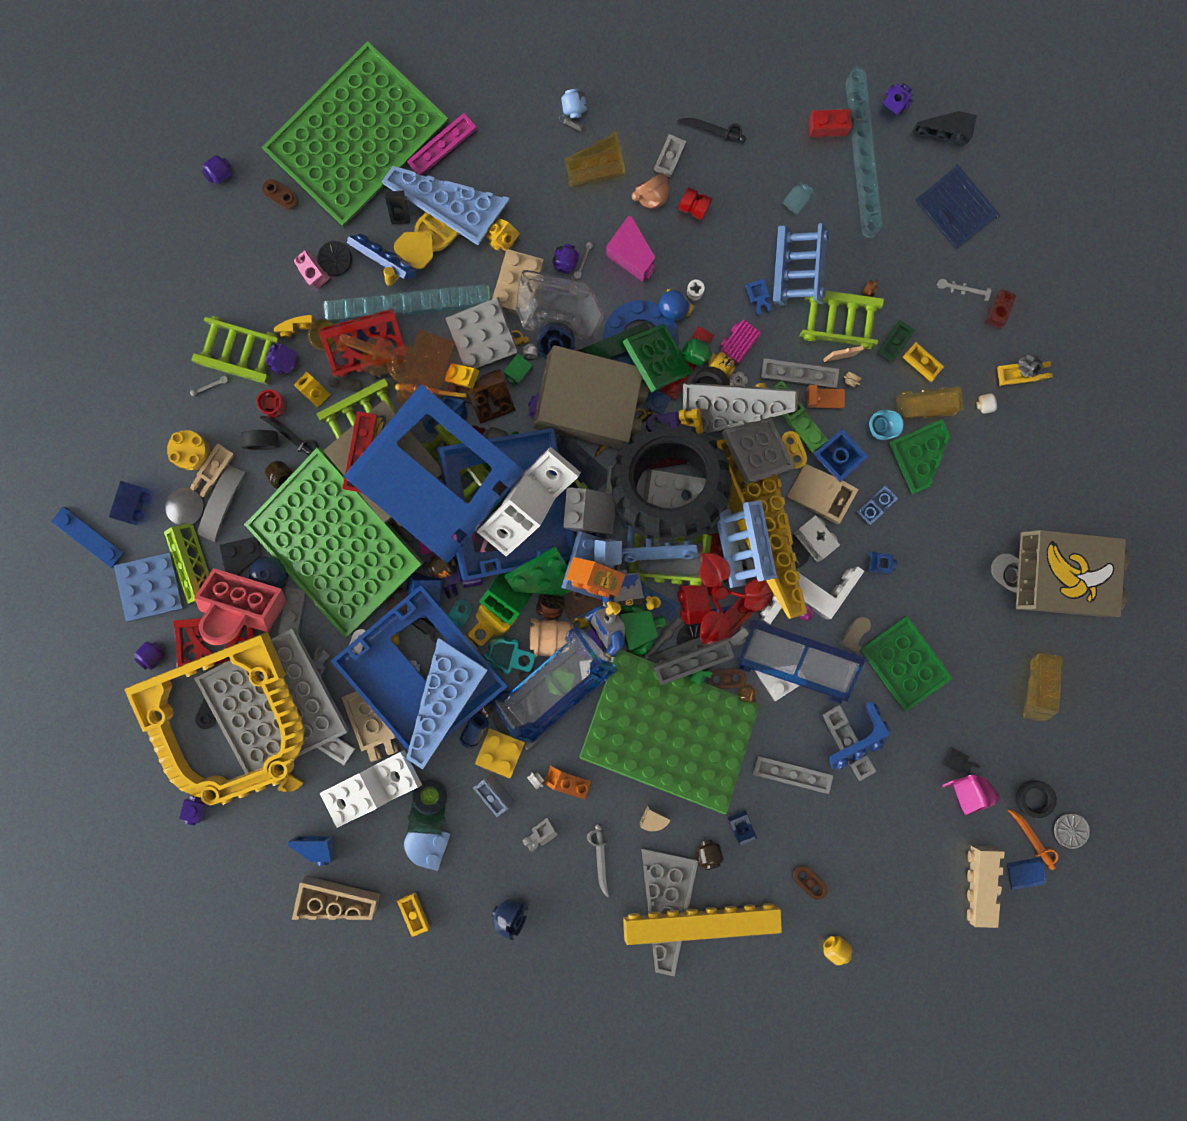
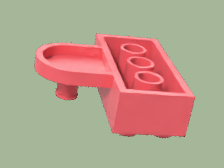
M213 568L194 597L199 610L205 613L199 623V632L204 641L212 645H223L232 641L238 635L243 625L269 632L286 604L282 589Z

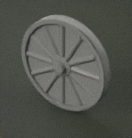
M1068 813L1062 815L1056 821L1054 835L1062 846L1076 849L1087 842L1090 828L1082 816Z

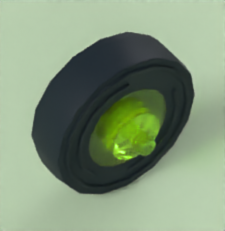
M434 780L422 781V785L414 789L412 793L413 805L418 812L424 815L436 814L446 804L447 794L445 788Z

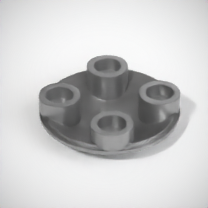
M190 488L176 489L168 496L165 504L168 518L177 525L195 523L205 510L201 496Z

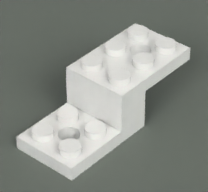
M608 466L605 493L612 494L610 478L613 466ZM656 470L644 471L639 479L637 491L643 499L652 505L662 508H676L693 501L703 490L706 479ZM683 490H687L690 493L688 501L683 500L681 497Z
M405 750L320 793L337 828L422 785L411 762L406 759L407 754ZM395 771L399 773L400 780L396 778ZM341 799L345 801L346 807L342 804Z

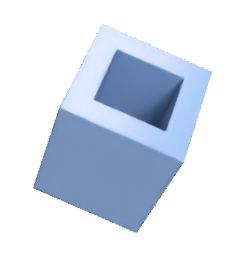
M615 539L595 540L594 562L609 568H614V565L621 564L622 541Z

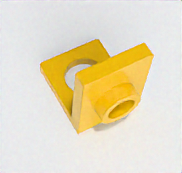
M308 372L294 384L317 408L331 395Z

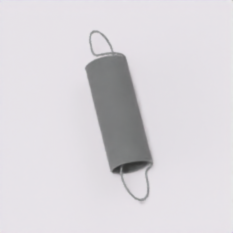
M567 116L564 119V124L582 132L583 124Z

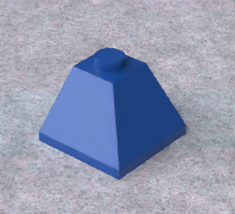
M843 429L813 454L839 482L845 479L869 457Z
M295 836L288 841L289 847L310 862H317V865H329V862L334 860V836Z

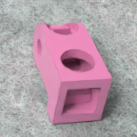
M304 250L294 259L298 270L310 286L319 289L330 279V276L327 272L323 271L309 251Z

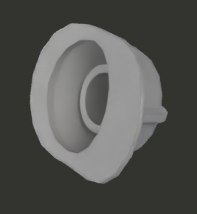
M1009 553L998 555L992 563L991 572L994 579L1008 590L1017 592L1019 559Z

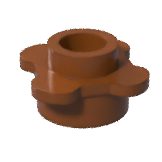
M869 279L862 293L868 297H873L878 289L876 285L878 280L873 282Z

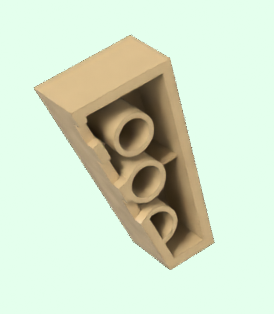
M971 845V851H968V861L971 864L967 875L970 882V890L967 892V899L970 902V909L967 910V919L974 927L998 928L1000 902L997 900V896H1000L1002 889L998 878L1000 875H1003V866L1000 864V858H1004L1005 852L995 846Z
M305 876L299 885L292 920H317V918H328V920L346 918V920H372L377 912L380 894Z

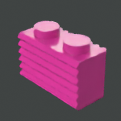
M742 320L740 324L736 322L731 329L733 333L729 339L725 337L719 346L722 348L720 352H724L731 357L737 366H739L761 335V331L745 320Z

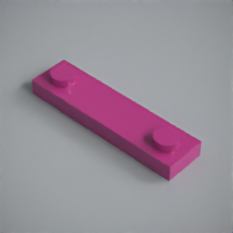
M463 113L407 161L408 165L416 174L424 175L477 130V127Z

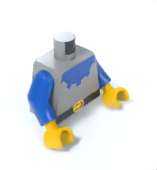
M621 562V564L616 565V571L626 575L618 597L610 595L609 598L601 596L603 606L607 607V614L610 615L614 612L617 615L621 611V606L642 604L647 601L646 607L649 610L660 606V599L655 596L652 597L639 574L627 572V562Z
M604 606L593 608L585 614V617L574 619L573 623H580L579 628H577V630L587 628L588 622H590L591 628L607 652L606 655H598L596 662H602L600 666H609L611 664V657H614L624 646L625 625L618 614L615 615L614 612L610 615L607 614V607Z

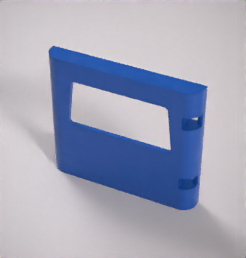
M420 385L346 472L344 477L446 563H449L525 471L428 389ZM427 414L432 416L492 467L491 472L470 503H465L397 445L398 441ZM501 481L506 487L498 495L493 489ZM461 529L466 535L458 542L453 537Z
M554 428L487 439L524 471L550 447L558 453ZM464 443L439 447L438 459L443 484L465 502L460 470L486 462ZM549 470L551 475H557L555 471ZM565 490L555 498L542 524L507 557L500 551L476 553L471 535L456 553L462 579L466 581L511 572L554 547H557L565 561L570 560L575 540L573 531L563 527L566 503ZM460 529L453 538L460 542L466 533ZM493 562L495 570L486 571L485 563Z
M423 585L416 588L331 660L407 750H409L426 680L393 643L391 637L421 616L426 615L451 646L488 669L443 740L508 687L502 676ZM407 603L411 610L404 615L399 609ZM361 643L365 649L358 654L353 648Z

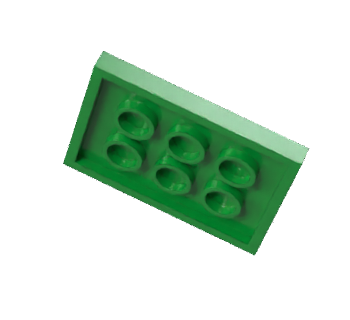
M908 616L903 617L860 650L904 712L909 711L953 679Z

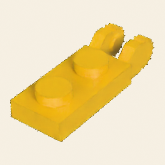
M1051 361L1043 362V368L1050 367ZM1018 364L997 367L1000 386L1053 378L1052 373H1044L1027 378L1021 374Z

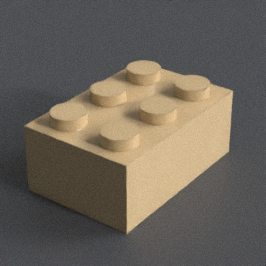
M509 249L506 250L492 298L499 297L504 312L529 319L543 272L544 259Z

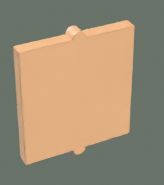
M863 346L833 351L824 358V363L854 357L864 348Z

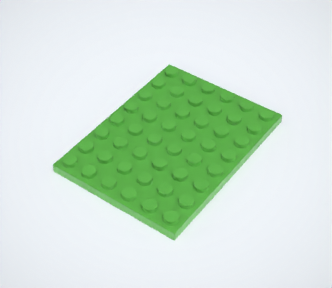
M367 41L262 146V149L344 227L385 186L382 180L392 166L403 168L407 161L446 125L449 119Z
M318 447L244 525L274 558L280 560L289 576L339 632L347 638L424 562L388 522L384 523L358 492L342 489L344 475L325 454L323 449Z
M620 649L612 661L579 758L714 811L727 814L760 704L704 682L700 685L692 681L689 676L660 685L653 667L656 663Z

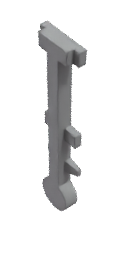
M940 279L937 283L939 289L947 287L951 288V293L956 289L961 290L962 295H965V292L984 295L986 301H989L992 290L989 287L987 291L967 287L966 283H963V286L956 285L955 281L951 284L945 279Z

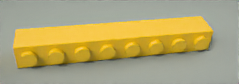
M764 903L761 907H755L753 904L744 905V908L726 906L722 910H717L715 907L706 908V911L687 909L686 912L679 913L678 910L667 911V914L648 912V915L642 916L639 913L628 914V917H623L624 941L627 945L782 933L781 909L774 905V903Z

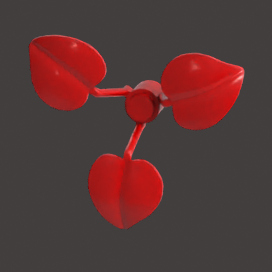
M702 553L699 575L701 582L708 586V594L713 597L712 601L715 602L719 614L712 610L703 617L700 627L702 644L720 641L729 633L730 622L726 617L722 616L723 611L718 600H723L727 594L745 598V608L751 611H759L771 602L774 595L769 584L766 581L758 582V579H753L747 583L745 594L728 590L726 586L722 585V581L730 576V565L724 558L712 553Z

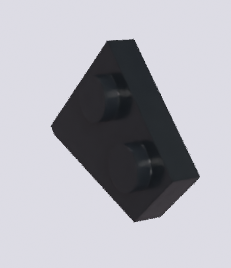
M256 537L219 545L225 572L231 574H239L262 556L260 542Z

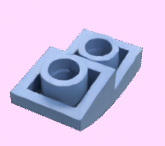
M884 485L857 513L871 525L898 498Z

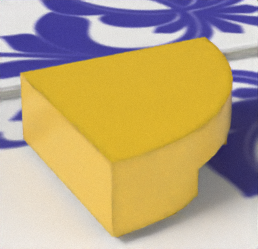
M290 773L283 779L284 781L277 789L282 792H291L299 789L305 782Z

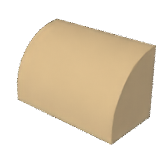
M648 805L640 821V827L647 831H659L665 828L671 820L669 815Z

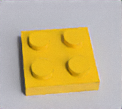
M489 728L475 765L511 778L525 742Z

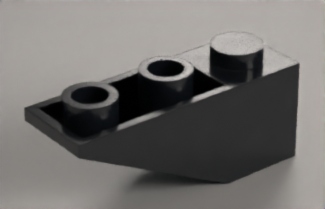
M957 111L919 121L914 126L913 131L921 136L932 135L936 136L939 140L950 139L954 140L955 143L965 144L973 137L977 115Z

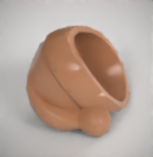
M660 173L649 181L635 187L636 191L631 195L632 199L639 201L647 208L662 206L670 195L668 178L665 174Z

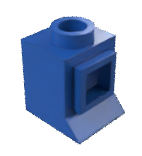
M873 551L868 553V557L871 558L870 566L866 568V572L889 575L892 574V571L896 570L897 559H894V555ZM880 558L888 559L887 568L879 567Z

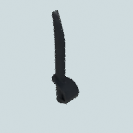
M696 118L677 120L678 123L692 125L724 136V141L727 138L736 141L739 139L741 143L746 141V136L742 135V127L736 123L731 124L728 129ZM737 127L741 132L739 134L731 131V129Z
M260 416V419L269 423L296 445L298 452L303 451L310 456L319 447L315 440L302 441L279 421L271 417ZM309 442L313 444L314 450L307 445Z

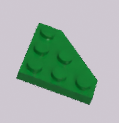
M943 419L889 442L912 495L931 487L933 483V478L940 465L943 452L950 439V434Z
M557 547L548 550L504 575L514 592L561 596L571 592V590L561 588L568 565Z

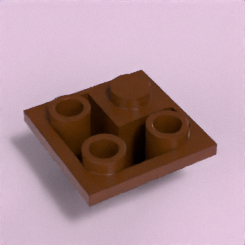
M500 369L482 375L475 383L473 389L471 388L468 391L480 424L516 410Z

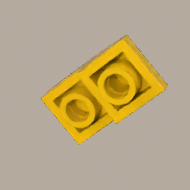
M312 315L291 318L274 327V332L280 335L281 338H290L291 335H297V327L301 330H308L310 327L315 326V318Z

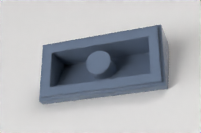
M492 773L473 787L497 818L515 803Z

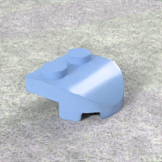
M419 825V827L413 831L410 830L406 835L404 850L414 864L438 871L450 833L432 828L429 825Z

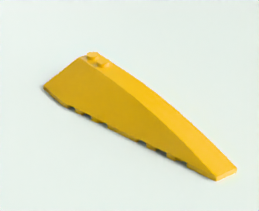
M725 439L718 440L717 447L724 450L729 461L732 485L728 504L732 513L744 511L743 503L762 501L777 575L776 579L766 581L789 619L805 615L807 613L803 590L799 586L798 580L800 575L799 571H796L795 561L797 560L795 553L792 551L791 545L793 540L788 515L784 510L785 499L782 497L780 490L782 487L781 479H778V475H774L746 484ZM745 518L736 521L741 531L747 530ZM745 538L749 549H751L749 538Z

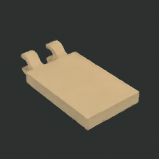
M357 691L341 697L361 752L367 750L371 762L382 759V754L376 747L384 743L387 755L399 752V748L393 740L397 737Z

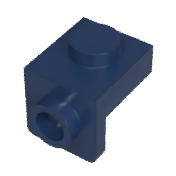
M746 811L728 817L740 846L757 839Z

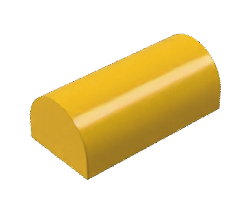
M917 342L902 356L930 382L944 368L939 361Z
M416 892L397 900L412 937L431 929Z

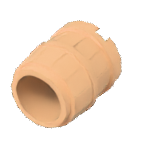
M531 618L530 622L534 623V626H530L529 648L533 650L535 657L538 655L554 658L572 655L574 641L573 624L556 619L539 620Z

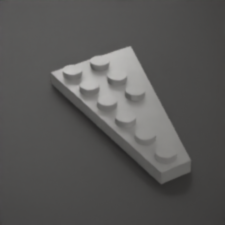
M701 383L683 384V409L687 411H692L695 408L700 409L703 432L706 433L725 430L797 410L798 390ZM690 418L689 423L694 422V420Z
M641 848L648 912H659L660 914H667V911L678 910L679 913L686 912L689 909L698 860ZM682 941L652 943L656 973L675 976Z

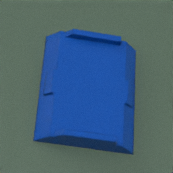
M1041 857L1007 863L1012 890L1046 884V874Z

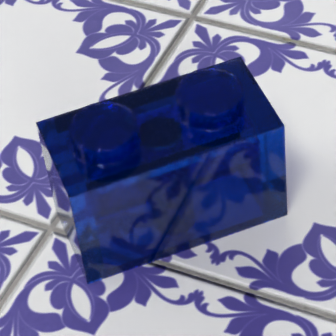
M120 481L109 517L137 525L142 519L143 512L141 510L143 504L147 502L149 497L148 489Z

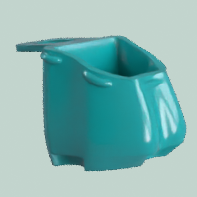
M507 636L491 639L488 642L489 649L484 654L485 658L497 671H501L506 675H509L513 668L530 672L535 660V654L519 649L520 641L518 638H509ZM527 655L529 657L530 663L528 666L523 667L519 664L518 659L520 656Z

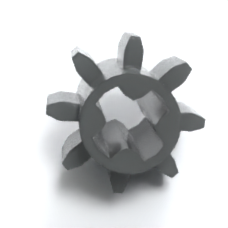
M1035 353L1024 355L1018 363L1021 374L1027 378L1039 375L1043 369L1041 357Z

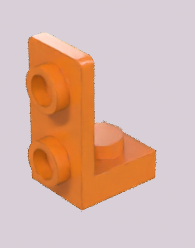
M809 385L806 389V408L845 407L844 389H817V385Z
M550 765L544 784L553 790L585 799L591 786V781L565 773L559 768Z

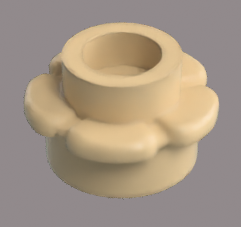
M849 371L846 376H843L846 379L845 383L853 387L856 384L861 385V377Z

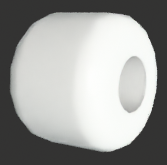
M989 393L979 396L976 405L977 409H980L982 413L986 414L997 410V400L994 394Z

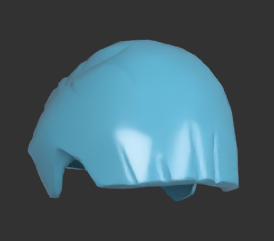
M879 410L873 414L869 421L871 434L879 440L892 439L903 431V418H901L899 413L892 410Z

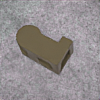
M866 617L855 618L839 644L858 654L862 648L858 643L864 633L870 630V620Z

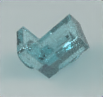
M798 183L782 203L797 215L809 199L813 197L812 188L805 183Z

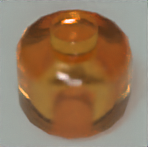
M745 684V686L739 687V700L755 703L757 700V689L752 687V684Z

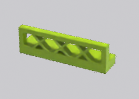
M188 523L171 527L164 534L187 603L191 604L196 602L194 597L200 590L201 582L204 583L209 576V571L194 526ZM188 528L190 533L189 540L182 537L180 530ZM189 546L195 549V558L188 555L187 549ZM195 564L201 567V576L194 573L193 567Z

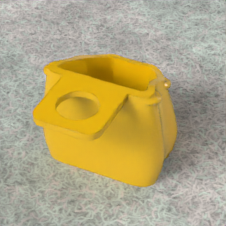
M481 604L476 613L479 623L468 635L477 645L483 646L493 635L496 637L503 636L508 632L511 625ZM481 629L485 631L486 637L483 640L477 639L475 636L476 630Z

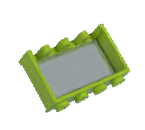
M635 532L634 548L646 547V538ZM703 534V536L700 535L692 539V545H697L699 557L693 559L637 560L630 562L629 572L638 573L642 581H646L647 578H653V582L664 583L665 579L671 580L673 584H683V581H690V585L701 586L702 582L699 572L702 553H710L712 536ZM654 536V547L665 546L664 542H659V538ZM685 537L674 538L675 543H673V546L684 545Z

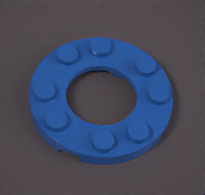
M645 300L631 301L618 307L609 316L603 331L604 340L623 332L625 327L631 322L645 320L652 323L655 327L665 323L677 346L679 342L675 321L663 316L658 304ZM628 351L609 358L610 360L636 366Z

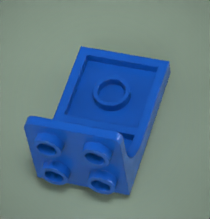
M869 701L866 705V711L873 723V732L867 738L831 755L829 764L832 769L838 768L840 770L848 766L849 761L853 759L858 761L864 758L868 751L876 752L883 748L884 743L888 742L891 729L886 721L883 722L880 718L881 711L877 704L873 705Z

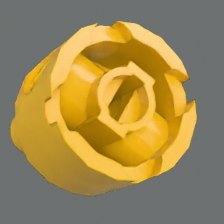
M185 430L173 433L167 445V454L169 460L176 466L189 471L199 470L211 454V447L202 435Z

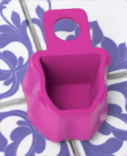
M975 774L952 780L942 785L943 788L954 786L965 815L987 809L997 804L1000 799L999 793L989 780Z

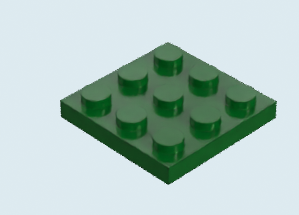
M665 323L623 341L651 393L686 378L693 373Z

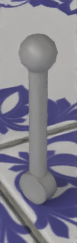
M592 242L586 244L587 249L578 271L574 273L576 279H580L582 276L581 271L590 249L594 246Z
M222 376L220 380L201 387L197 390L192 389L190 391L191 396H197L199 392L207 390L218 384H226L228 382V378L226 376Z

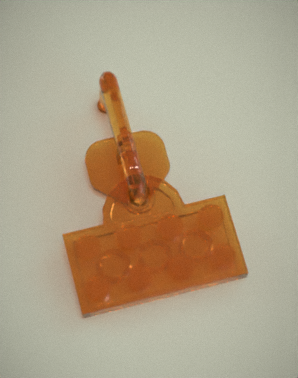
M419 329L413 346L402 345L395 349L391 341L379 336H373L365 342L342 334L338 339L336 347L340 352L346 351L348 346L363 351L360 364L362 369L368 373L381 376L389 372L393 379L400 382L395 401L405 404L420 385H423L436 397L438 396L455 342Z

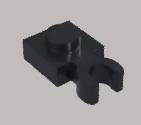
M952 747L942 763L960 774L964 769L968 776L973 774L970 771L972 766L980 768L978 763L967 762L969 756Z

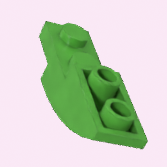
M783 381L772 387L773 389L790 390ZM797 400L796 411L782 415L790 428L800 436L801 442L803 441L813 454L829 441L805 412V408L799 400Z

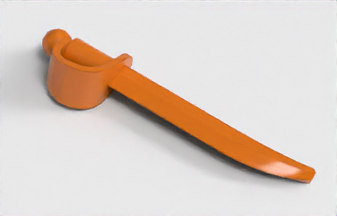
M1008 809L1037 850L1036 857L1041 856L1046 865H1048V868L1054 870L1056 868L1055 863L1058 860L1056 850L1052 847L1044 848L1028 822L1019 813ZM1048 852L1055 853V858L1053 860L1048 854Z

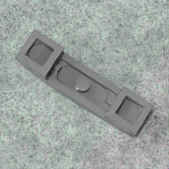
M230 465L226 467L207 503L199 525L198 535L216 542L223 526V519L236 490H239L246 472Z
M840 705L822 714L840 750L859 742ZM867 755L858 761L853 759L848 762L859 781L876 772Z

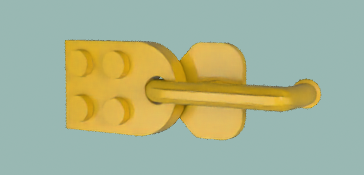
M425 212L416 222L414 232H405L396 240L394 251L404 261L411 263V267L422 269L432 260L433 252L445 249L459 233ZM386 267L383 271L385 283L388 286L393 285L400 278V276L395 274V270L392 267Z

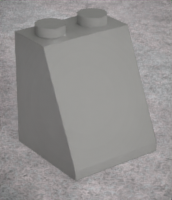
M567 488L563 527L575 532L613 534L616 504L612 494L584 488Z

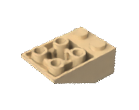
M805 464L786 497L837 525L842 521L859 489L843 480L839 482L834 476Z

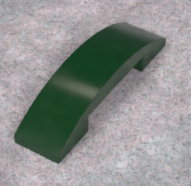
M646 321L577 351L609 359L627 351L623 344L625 339L647 331L650 328Z

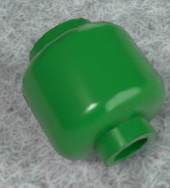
M697 338L688 340L682 350L684 359L697 366H702L705 362L708 363L712 356L709 343Z

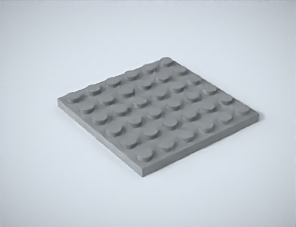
M295 627L272 638L271 640L286 673L284 679L302 717L304 743L298 755L300 756L347 733L349 729ZM231 660L194 678L243 771L248 773L263 767L265 761L280 750L282 741L278 722L261 686H254L249 680V672L232 664ZM259 671L260 677L264 679L263 672Z

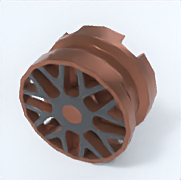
M540 594L536 612L539 615H543V618L547 620L558 619L562 615L565 598L561 595Z

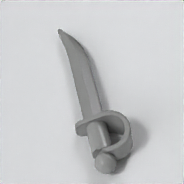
M597 824L595 829L587 834V840L590 844L596 846L599 884L603 893L609 897L604 845H607V842H603L602 825ZM594 833L596 837V843L592 842L591 836Z

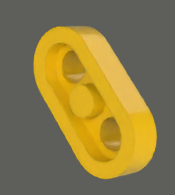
M788 431L782 435L781 439L795 469H799L806 464L807 455L800 436L794 431ZM788 438H791L793 440L792 445H789L787 443ZM794 456H798L800 458V461L798 463L794 462Z

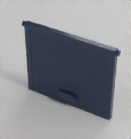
M956 164L953 170L919 196L916 201L957 249L995 217L998 218L1000 215L961 167Z
M560 435L556 440L558 454L581 472L577 478L580 483L584 482L590 490L598 491L606 482L608 471L573 439ZM572 482L567 488H577V487H576V486L574 485V483Z

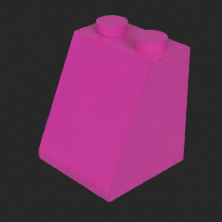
M629 215L606 246V256L643 282L646 278L650 279L655 271V256L635 221Z

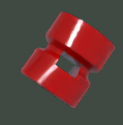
M688 187L678 210L687 214L691 212L693 217L702 221L713 198L705 194L699 195L697 190Z
M264 390L257 397V407L267 416L278 418L286 412L287 402L275 390Z

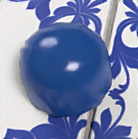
M670 290L664 293L659 300L660 312L669 319L680 320L687 315L690 309L689 300L680 291Z

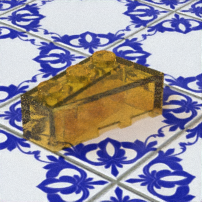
M617 130L612 132L607 138L596 141V144L591 147L583 148L565 159L570 187L625 175V164Z
M946 387L932 391L931 389L920 390L918 393L904 391L895 398L896 411L903 420L954 416L964 410L961 387Z
M1040 652L1031 659V673L1023 718L1046 722L1059 712L1062 656Z

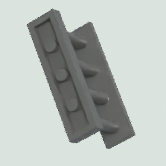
M700 637L649 655L651 662L656 663L653 667L660 685L735 658L727 638L710 644H702Z

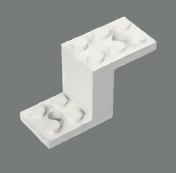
M550 447L524 472L511 488L502 505L476 532L507 557L542 524L555 498L574 482L581 472ZM549 470L555 471L557 475H551ZM500 529H504L508 534L502 533Z
M860 567L847 569L841 577L843 579L841 584L835 585L830 594L799 573L800 579L798 581L800 588L803 590L805 606H810L816 614L824 619H832L864 570ZM773 595V601L770 606L768 605L763 608L760 613L762 616L760 621L766 625L772 623L782 608L775 595Z

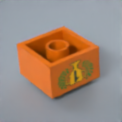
M573 557L566 580L571 581L574 587L585 589L594 595L609 598L610 595L618 597L626 574L594 561Z

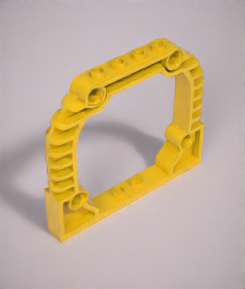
M268 632L124 689L142 731L148 732L149 739L154 746L153 749L157 753L158 760L162 764L163 771L168 776L169 781L176 785L180 791L189 793L193 797H201L202 801L207 805H214L220 802L224 805L231 802L233 797L243 798L250 794L249 791L255 790L259 792L267 788L266 785L272 783L275 786L284 781L283 778L293 771V761L299 755L304 743L302 717L289 691L288 684H286L284 679L286 673ZM230 657L232 664L249 672V680L254 686H261L280 728L281 746L280 750L270 756L265 761L264 766L229 780L218 775L203 778L194 772L186 762L170 726L169 720L173 717L174 713L171 705L167 703L172 688L170 680L183 674L186 677L197 673L196 669L202 667L203 670L215 666L214 662ZM259 671L263 672L264 679L260 677ZM279 764L284 767V771L279 768Z

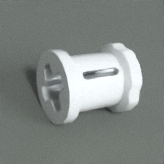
M692 280L688 284V298L693 301L701 298L705 290L703 282ZM693 287L699 290L697 294H695V291H692Z

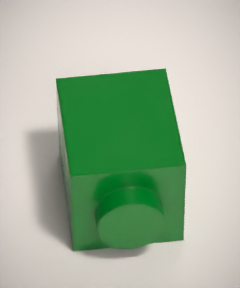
M517 354L503 372L506 376L505 379L514 386L516 383L520 386L534 368L531 363Z

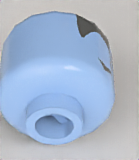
M580 89L565 91V94L561 97L564 114L570 115L571 119L582 117V113L587 111L585 93L580 92Z

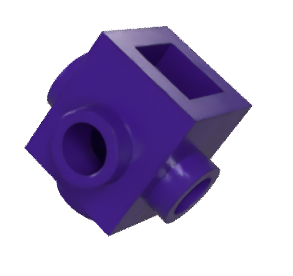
M905 83L902 85L896 84V86L891 85L885 94L887 98L883 104L897 115L900 114L903 108L907 110L913 102L911 99L913 94L910 93L912 89ZM898 94H901L902 96L901 101L897 100Z

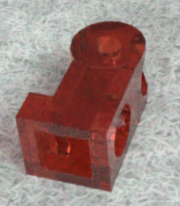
M1001 289L984 323L1001 329L1007 322L1016 295Z

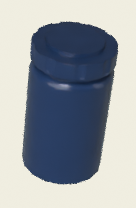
M474 714L468 721L460 736V742L464 747L473 749L478 745L489 725L488 719L484 715Z

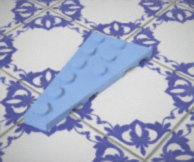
M392 166L382 180V183L393 191L404 190L408 201L477 245L480 244L490 227L510 201V198L505 196H495L490 192L484 193L474 190L472 187L446 180H437L432 176H422L413 171Z
M441 638L437 639L435 653L432 658L430 672L427 677L420 710L406 759L421 769H424L488 671V669Z

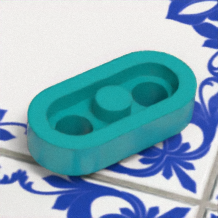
M461 599L454 603L449 612L450 617L461 630L472 613V605L469 601ZM461 605H464L466 608L463 613L459 611Z

